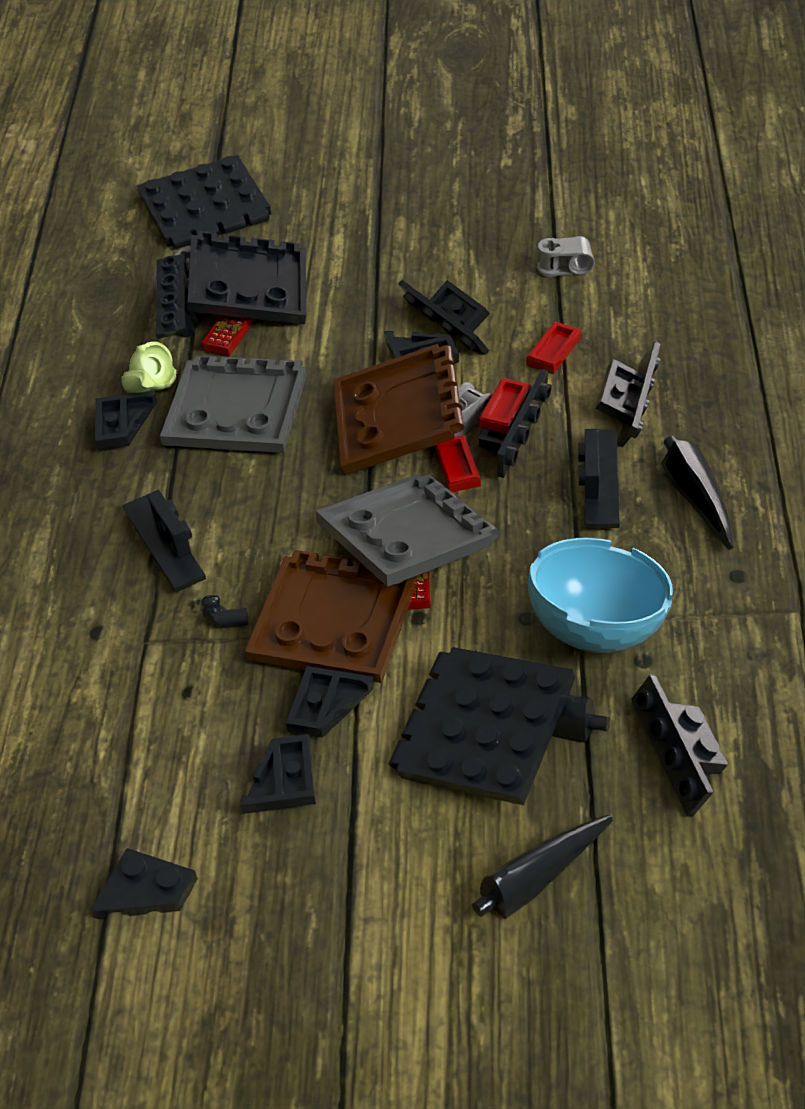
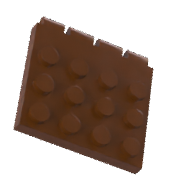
M438 344L334 379L340 463L345 474L455 439L454 434L464 429L452 348L448 345L439 347Z
M294 550L291 557L285 556L244 651L246 659L306 670V667L310 666L373 676L374 682L382 683L417 585L416 576L387 587L358 559L351 566V558L323 554L321 561H319L318 553Z

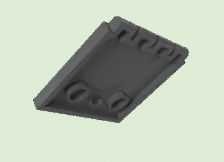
M195 355L194 360H187L160 435L162 445L285 453L307 377L306 367H303L302 361L280 360L279 365H276L275 359L251 358L249 364H247L246 358L221 357L220 362H218L217 356Z
M416 474L316 511L317 523L387 587L399 584L404 580L492 546V541L499 536V530L482 518L481 515L466 503H463L450 490L444 488L440 482L429 474L422 477Z

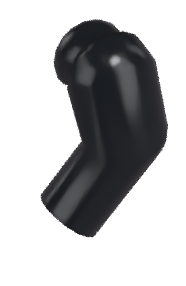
M207 595L202 599L203 608L201 612L203 616L217 627L249 624L247 608L227 610L220 605V598L217 595Z

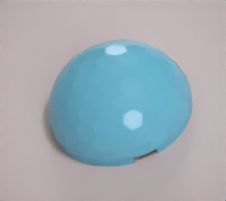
M574 538L553 543L542 549L537 559L530 566L528 593L533 611L542 625L554 637L579 650L593 653H611L632 648L645 641L658 630L671 607L672 583L660 564L635 548L632 549L631 553L612 547V541L605 539Z

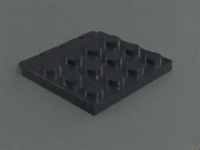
M239 155L227 156L215 162L200 164L195 168L177 171L171 175L150 179L145 183L137 185L138 193L167 247L173 246L174 249L190 245L191 235H197V231L217 233V236H220L221 230L225 234L246 228L247 222L252 226L268 221L269 215H271L269 203Z
M197 231V235H191L187 311L279 321L290 324H305L307 316L306 249L300 248V243L280 241L279 245H274V240L252 237L251 242H246V237L223 234L221 239L217 238V233Z
M455 647L451 648L450 653L439 652L429 672V676L433 679H426L415 703V706L419 709L412 710L401 734V737L407 741H398L388 765L396 769L400 777L524 806L565 705L566 698L576 678L573 670Z

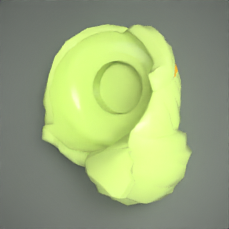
M149 342L137 346L130 359L129 371L124 372V375L121 377L122 386L127 393L160 391L173 385L176 380L177 371L172 366V356L167 347L159 342Z

